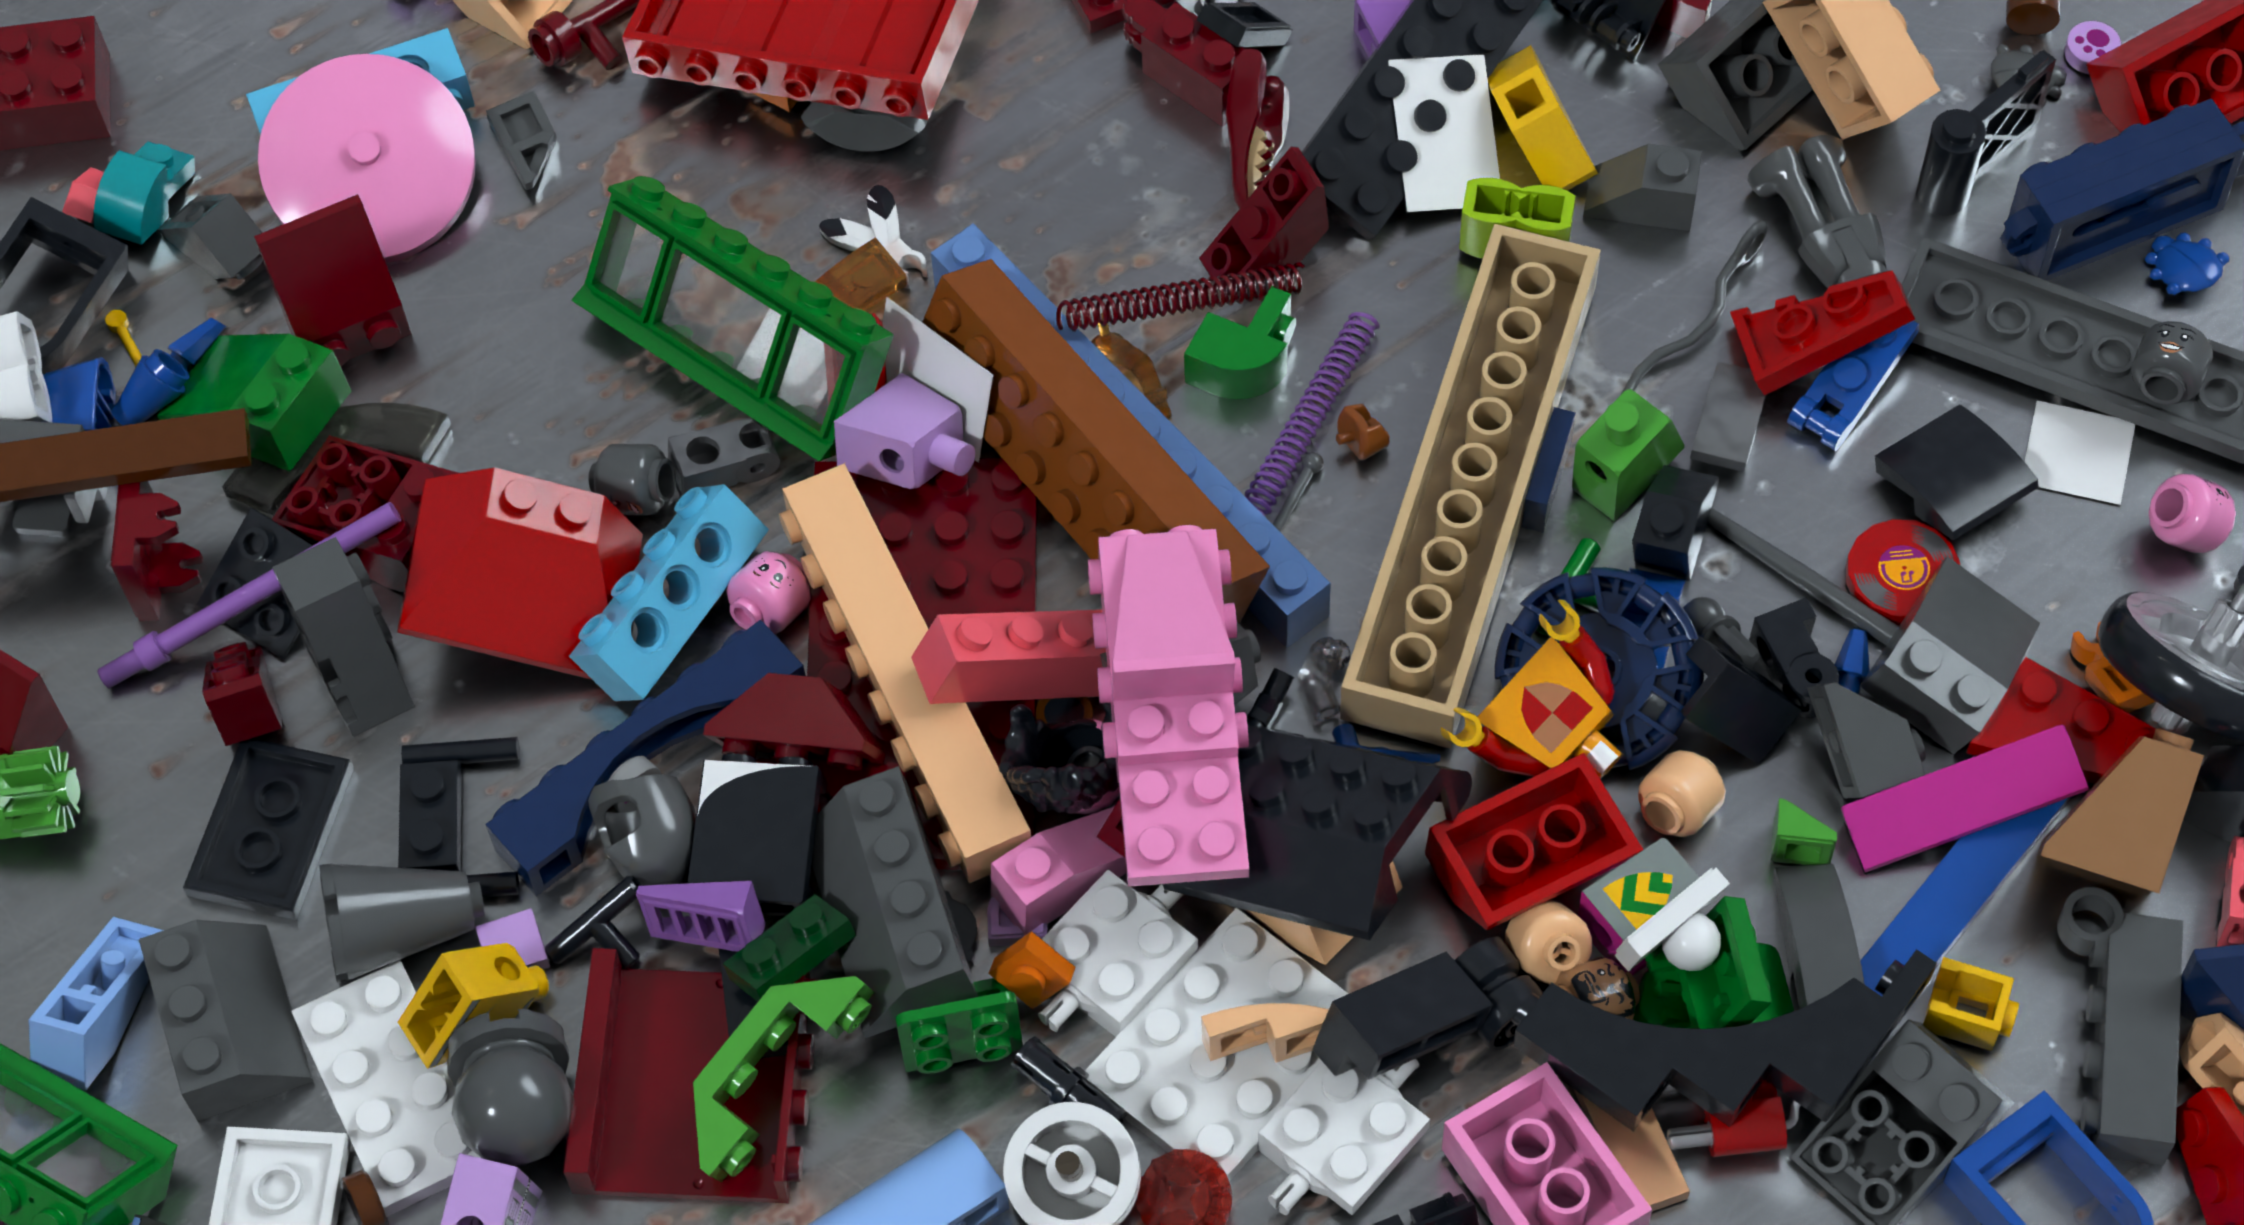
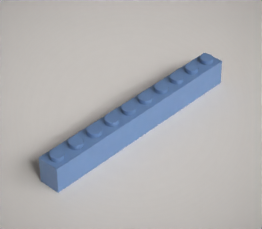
M974 223L931 252L935 289L942 275L992 259L1268 563L1270 568L1248 609L1286 648L1330 616L1331 583L1078 328L1073 332L1068 327L1066 316L1062 312L1063 329L1059 330L1056 321L1057 307Z

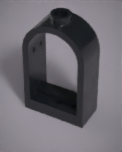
M30 197L0 241V289L31 243L95 275L54 337L40 347L42 374L61 369L66 365L128 272V245Z

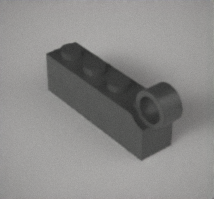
M2084 887L2069 895L2057 921L2058 935L2063 944L2077 954L2089 956V967L2098 968V985L2090 986L2086 1004V1021L2096 1022L2095 1041L2087 1042L2083 1062L2084 1077L2093 1078L2092 1097L2084 1098L2080 1128L2083 1133L2090 1134V1140L2108 1159L2164 1166L2175 1145L2184 920L2126 913L2124 916L2119 901L2111 893L2101 888ZM2081 910L2093 911L2105 920L2108 929L2101 933L2084 931L2075 923L2072 914Z

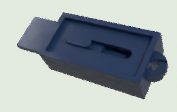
M2211 98L2193 106H2179L2168 113L2166 117L2146 125L2141 123L2131 125L2118 136L2098 144L2093 142L2086 143L2075 149L2070 155L2053 162H2038L2026 169L2023 174H2020L2008 219L2004 222L2005 230L2000 239L2009 253L2017 257L2027 274L2048 281L2224 210L2235 178L2244 174V121L2231 126Z

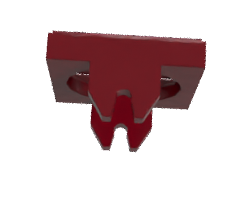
M148 481L118 485L111 567L136 618L139 621H159L162 594L183 593L201 583L202 577L199 570L183 568L203 563V556L199 550L183 542L166 543V540L179 534V526L176 521L166 520L165 517L181 514V507L178 501L162 493H153Z

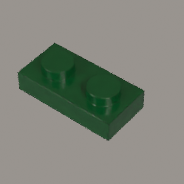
M814 894L723 963L729 979L758 1002L771 986L795 983L854 938L856 934L849 918Z

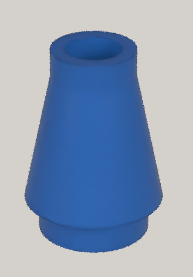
M155 349L150 356H142L118 402L110 410L112 416L121 425L146 422L185 392L184 384L190 378L189 373L181 363L162 350Z

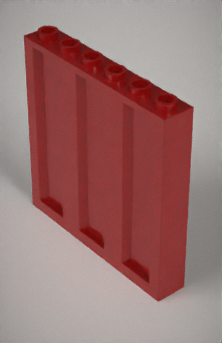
M639 0L622 36L632 73L650 78L659 77L691 82L701 86L710 85L741 90L746 93L780 96L796 101L818 102L841 106L847 109L881 112L897 117L929 120L979 0Z

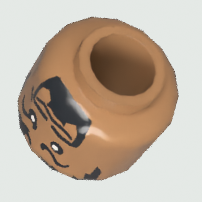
M1597 957L1577 964L1570 970L1561 971L1555 985L1584 1002L1631 1020L1634 1018L1635 1006L1639 1003L1640 999L1639 987L1633 975L1624 971L1622 966L1611 958Z

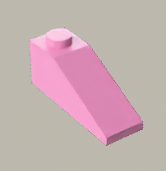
M1114 807L1041 831L991 863V897L993 896L999 902L1002 911L1015 926L1021 929L1024 936L1042 923L1047 922L1048 924L1070 910L1108 869L1119 878L1127 873L1126 858L1096 837Z

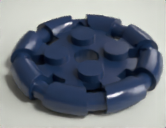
M1591 567V573L1569 577L1567 572L1548 580L1533 590L1520 603L1524 608L1512 625L1506 623L1500 636L1496 650L1494 678L1496 680L1500 679L1503 689L1542 647L1541 644L1531 638L1540 625V614L1545 617L1550 625H1558L1566 617V611L1558 600H1565L1576 611L1575 599L1596 595L1599 613L1579 616L1580 625L1585 628L1604 655L1610 657L1615 664V674L1612 678L1615 694L1608 706L1614 716L1602 729L1609 730L1619 725L1621 726L1624 742L1613 745L1623 755L1612 768L1628 765L1629 770H1632L1656 759L1679 739L1675 736V733L1686 719L1681 714V711L1704 682V672L1686 655L1699 637L1692 621L1679 602L1668 592L1662 595L1646 584L1647 578L1622 569ZM1632 604H1635L1649 614L1640 628L1623 617ZM1671 647L1675 666L1657 669V659L1653 649ZM1652 694L1667 703L1656 721L1641 712Z

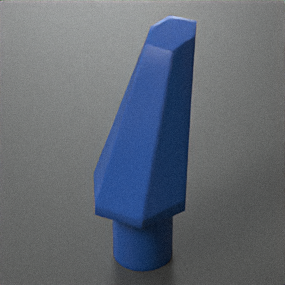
M210 318L171 343L167 349L172 352L170 355L187 370L190 365L194 367L217 337L228 326L214 318Z
M1850 629L1837 657L1835 666L1839 673L1838 684L1859 694V686L1870 671L1867 632Z

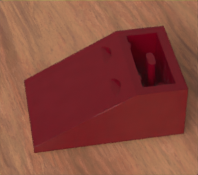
M329 435L272 520L310 544L315 545L384 504L391 502L397 509L401 522L348 551L345 555L347 557L356 552L371 580L384 587L404 592L423 483L428 478L458 474V472Z

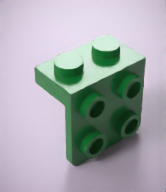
M994 978L974 982L978 997L898 1014L895 1020L905 1071L918 1070L925 1074L938 1073L947 1070L956 1062L976 1058L983 1062L998 1061L1008 1057L1012 1051L1020 1050L1023 1042L1015 993L1010 992Z

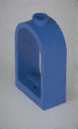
M2045 1090L1954 1157L1943 1180L1981 1225H2026L1990 1185V1182L2045 1141L2120 1225H2154L2151 1212L2142 1196Z

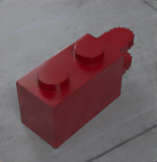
M1126 0L1122 8L1124 20H1127L1123 28L1125 40L1129 41V44L1132 43L1134 48L1142 52V72L1223 127L1227 123V96L1234 60L1242 51L1247 49L1234 46L1198 22L1196 15L1177 2H1174L1168 9H1165L1153 0Z

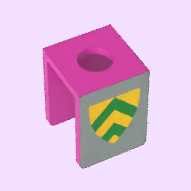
M1661 838L1582 890L1578 916L1586 922L1592 936V943L1603 957L1613 959L1622 966L1624 971H1627L1615 957L1616 949L1629 935L1695 882L1699 876L1666 838ZM1645 958L1632 968L1629 973L1634 975L1646 967Z

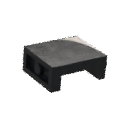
M734 753L722 755L721 761L703 760L688 883L752 881L763 915H788L793 909L814 895L809 887L819 798L820 794H826L828 781L820 768L813 766L814 763L812 761L799 757H783L779 759L778 764L756 763L757 760L751 756Z

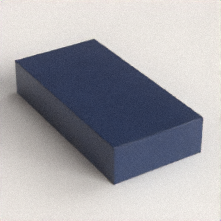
M1557 407L1553 409L1525 498L1522 528L1544 533L1572 443L1576 412Z

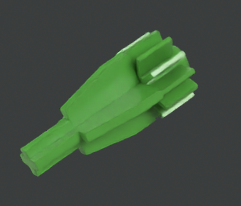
M59 746L15 751L12 755H0V839L28 838L66 833L67 829L75 827L72 815L80 814V809L76 805L80 799V784L75 774L77 772L76 768H67L69 757L67 751L60 752Z

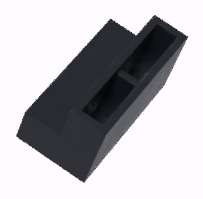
M1446 951L1332 1001L1312 1050L1334 1076L1358 1067L1369 1080L1482 1029L1493 1004Z

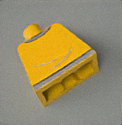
M508 943L441 953L397 1023L426 1068L429 1069L447 1062L449 1038L461 1024L488 1012L490 1022L503 1018H519L518 1009H528L532 1002L542 1000L547 996L549 990L548 979L543 969L539 966L532 965L527 967L515 947Z

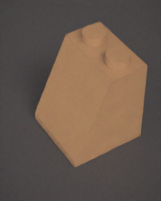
M2162 729L2155 730L2153 739L2139 736L2042 840L2038 853L2046 858L2160 893L2204 755L2191 751L2194 739Z

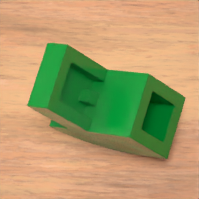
M1271 286L1248 327L1208 312L1184 353L1185 383L1227 399L1254 398L1275 388L1287 374L1288 344L1296 326V318L1291 317V294Z

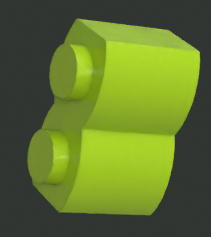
M1497 178L1467 181L1462 209L1459 249L1466 254L1483 259L1494 224L1570 242L1576 195L1565 189L1550 185H1532L1520 188L1514 183Z

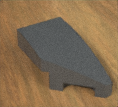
M531 91L486 110L487 119L510 164L526 190L534 188L557 141L556 133L535 91Z

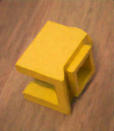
M1943 957L1933 985L1923 1025L1935 1035L1992 1051L1998 1035L2010 1037L2019 1008L2018 1002L2009 1000L2014 978ZM1957 1003L1985 1010V1018L1957 1010Z

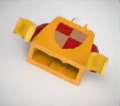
M1558 600L1566 611V617L1562 623L1550 625L1542 614L1539 615L1541 626L1551 636L1477 717L1463 708L1455 707L1453 711L1465 719V727L1461 733L1453 735L1442 727L1440 732L1448 741L1460 747H1467L1470 752L1499 771L1534 777L1585 753L1601 779L1623 755L1621 751L1600 733L1601 729L1614 716L1608 706L1613 700L1615 690L1604 653L1585 628L1580 625V618L1571 605L1565 600Z

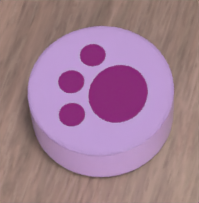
M2082 22L2073 27L2068 35L2064 49L2065 58L2075 70L2089 74L2086 64L2120 46V37L2112 27L2102 22Z

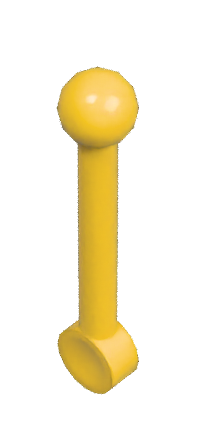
M112 310L105 317L107 327L111 332L119 335L136 367L142 355L127 329L129 320L124 311Z

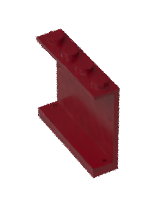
M592 948L573 1095L574 1104L564 1164V1175L572 1194L789 1204L791 1182H801L803 1172V1147L795 1146L797 1126L807 1125L809 1112V1092L807 1089H801L802 1070H812L814 1062V1034L806 1033L808 1016L799 1011L792 1019L797 1025L788 1039L787 1055L760 1059L754 1066L758 1070V1074L751 1086L739 1098L734 1099L730 1096L724 1105L760 1135L752 1144L756 1148V1152L749 1164L737 1176L731 1177L728 1174L720 1182L708 1176L700 1169L693 1082L729 1038L721 972L622 969L616 949ZM808 972L795 983L818 981L819 979L811 978L810 972Z

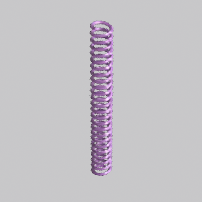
M1354 312L1348 316V321L1345 322L1343 330L1339 332V338L1334 340V346H1331L1329 349V354L1324 357V362L1320 364L1319 371L1314 374V379L1310 381L1309 388L1305 390V396L1300 398V404L1296 405L1295 412L1290 415V421L1286 422L1285 429L1280 432V438L1276 439L1275 446L1270 449V455L1265 457V463L1260 466V472L1255 474V480L1250 483V489L1245 491V497L1263 515L1272 512L1270 506L1277 504L1275 497L1282 495L1280 489L1287 487L1285 480L1292 478L1290 472L1297 470L1295 463L1302 461L1300 455L1307 453L1305 446L1311 445L1310 438L1316 437L1315 429L1321 428L1320 421L1326 420L1325 413L1331 411L1330 404L1336 403L1335 396H1339L1341 394L1340 388L1346 386L1344 379L1351 377L1349 371L1356 369L1354 363L1360 361L1359 354L1365 353L1364 346H1369V338H1373L1375 336L1374 330L1380 328L1377 319L1372 315L1364 312ZM1359 316L1371 320L1375 325L1367 324ZM1354 324L1366 328L1370 334L1362 332ZM1350 333L1357 334L1358 336L1362 337L1365 340V342L1355 339ZM1345 341L1355 344L1360 348V351L1350 347ZM1340 349L1350 352L1355 356V359L1345 355ZM1336 358L1346 361L1350 364V367L1341 364ZM1331 366L1341 369L1346 375L1336 372ZM1326 374L1337 378L1341 383L1334 382ZM1322 383L1330 385L1336 392L1327 389ZM1316 391L1326 394L1331 398V400L1325 399ZM1311 399L1322 403L1326 409L1318 406ZM1307 408L1315 410L1321 417L1314 415ZM1302 416L1311 419L1316 425L1307 422ZM1297 425L1307 428L1311 434L1303 431ZM1292 433L1301 436L1307 442L1299 440ZM1287 442L1297 445L1301 450L1295 449ZM1282 450L1293 454L1297 459L1291 458L1290 456L1286 455ZM1278 459L1287 462L1291 467L1282 464ZM1272 467L1281 470V471L1284 472L1287 476H1284V475L1278 473V472L1275 471ZM1268 476L1277 479L1281 484L1272 481ZM1263 485H1267V486L1271 487V488L1274 489L1277 493H1274V492L1268 490V489L1265 488ZM1258 493L1268 497L1271 501L1262 498ZM1253 502L1262 505L1266 510L1256 506Z

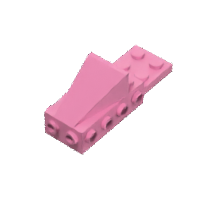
M1194 525L1177 526L1168 532L1143 534L1139 530L1126 529L1114 532L1109 537H1098V559L1088 560L1090 595L1101 594L1102 613H1092L1095 649L1106 648L1107 667L1097 668L1100 703H1111L1112 722L1102 723L1105 759L1116 758L1128 887L1249 877V859L1238 762V749L1248 748L1249 746L1246 712L1235 713L1233 693L1243 692L1240 657L1234 656L1229 640L1237 638L1236 610L1234 603L1224 604L1222 585H1229L1232 581L1229 549L1218 550L1216 529L1202 530Z

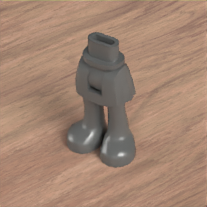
M1819 135L1806 140L1801 145L1798 155L1792 145L1774 151L1751 169L1748 174V182L1752 190L1760 198H1772L1781 195L1795 218L1803 238L1798 252L1813 274L1828 289L1832 285L1887 272L1884 242L1877 216L1872 213L1860 215L1846 184L1841 169L1846 161L1844 146L1840 139L1833 135ZM1806 178L1815 181L1835 220L1834 222L1827 224Z

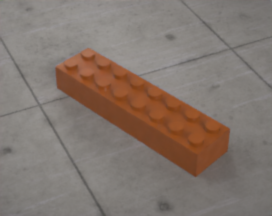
M992 259L942 275L922 323L993 374L983 435L987 443L1010 466L1019 479L1041 501L1055 520L1064 527L1087 553L1090 559H1098V537H1109L1114 532L1120 530H1139L1143 534L1164 533L1182 525H1194L1202 530L1216 529L1218 550L1229 549L1231 561V584L1222 585L1224 604H1235L1236 620L1240 624L1270 568L1268 563Z

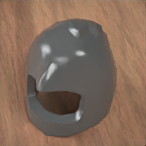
M665 774L645 775L625 780H610L593 787L588 799L589 810L605 848L603 852L611 859L623 878L633 876L642 886L681 884L689 874L696 813L678 778ZM631 801L637 808V811L626 813L607 812L611 806L620 802Z

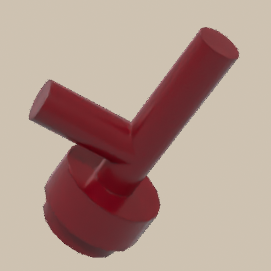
M605 0L570 20L563 13L552 11L537 19L534 23V28L528 32L530 46L534 54L544 65L548 67L556 65L559 67L566 65L581 55V39L606 70L613 69L621 62L622 56L599 28L636 8L639 0Z

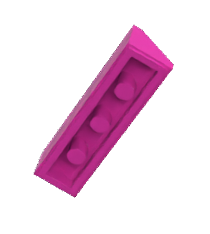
M2058 725L1841 807V812L1863 869L1867 873L2088 791L2089 787L2068 732L2064 725Z

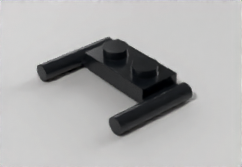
M518 737L402 745L398 868L461 871V764L519 760L520 747ZM517 871L467 875L468 883H480L482 897L519 895V876Z

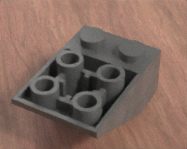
M1908 1019L1864 1070L1827 1122L1822 1120L1790 1158L1865 1225H1900L1944 1180L1952 1159L1988 1133L2014 1102L1925 1025Z

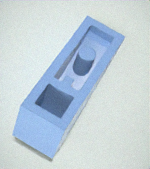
M113 916L29 1018L30 1060L74 1086L87 1090L113 1057L149 980L139 939L164 930Z

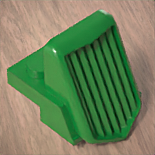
M1724 896L1706 915L1715 922L1721 934L1719 955L1712 965L1699 971L1680 970L1668 962L1662 950V944L1645 958L1648 970L1642 976L1639 984L1640 999L1639 1003L1635 1006L1633 1020L1671 1028L1714 1029L1738 1027L1767 1021L1794 1011L1780 954L1772 945L1756 943V931L1751 924L1745 898Z

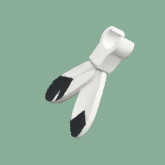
M882 185L874 186L867 197L871 228L841 218L827 219L819 225L821 234L830 243L867 256L884 258L885 264L894 272L897 283L904 288H910L909 273L905 271L908 268H917L922 272V277H928L924 255L912 250L900 239L896 203L891 192Z

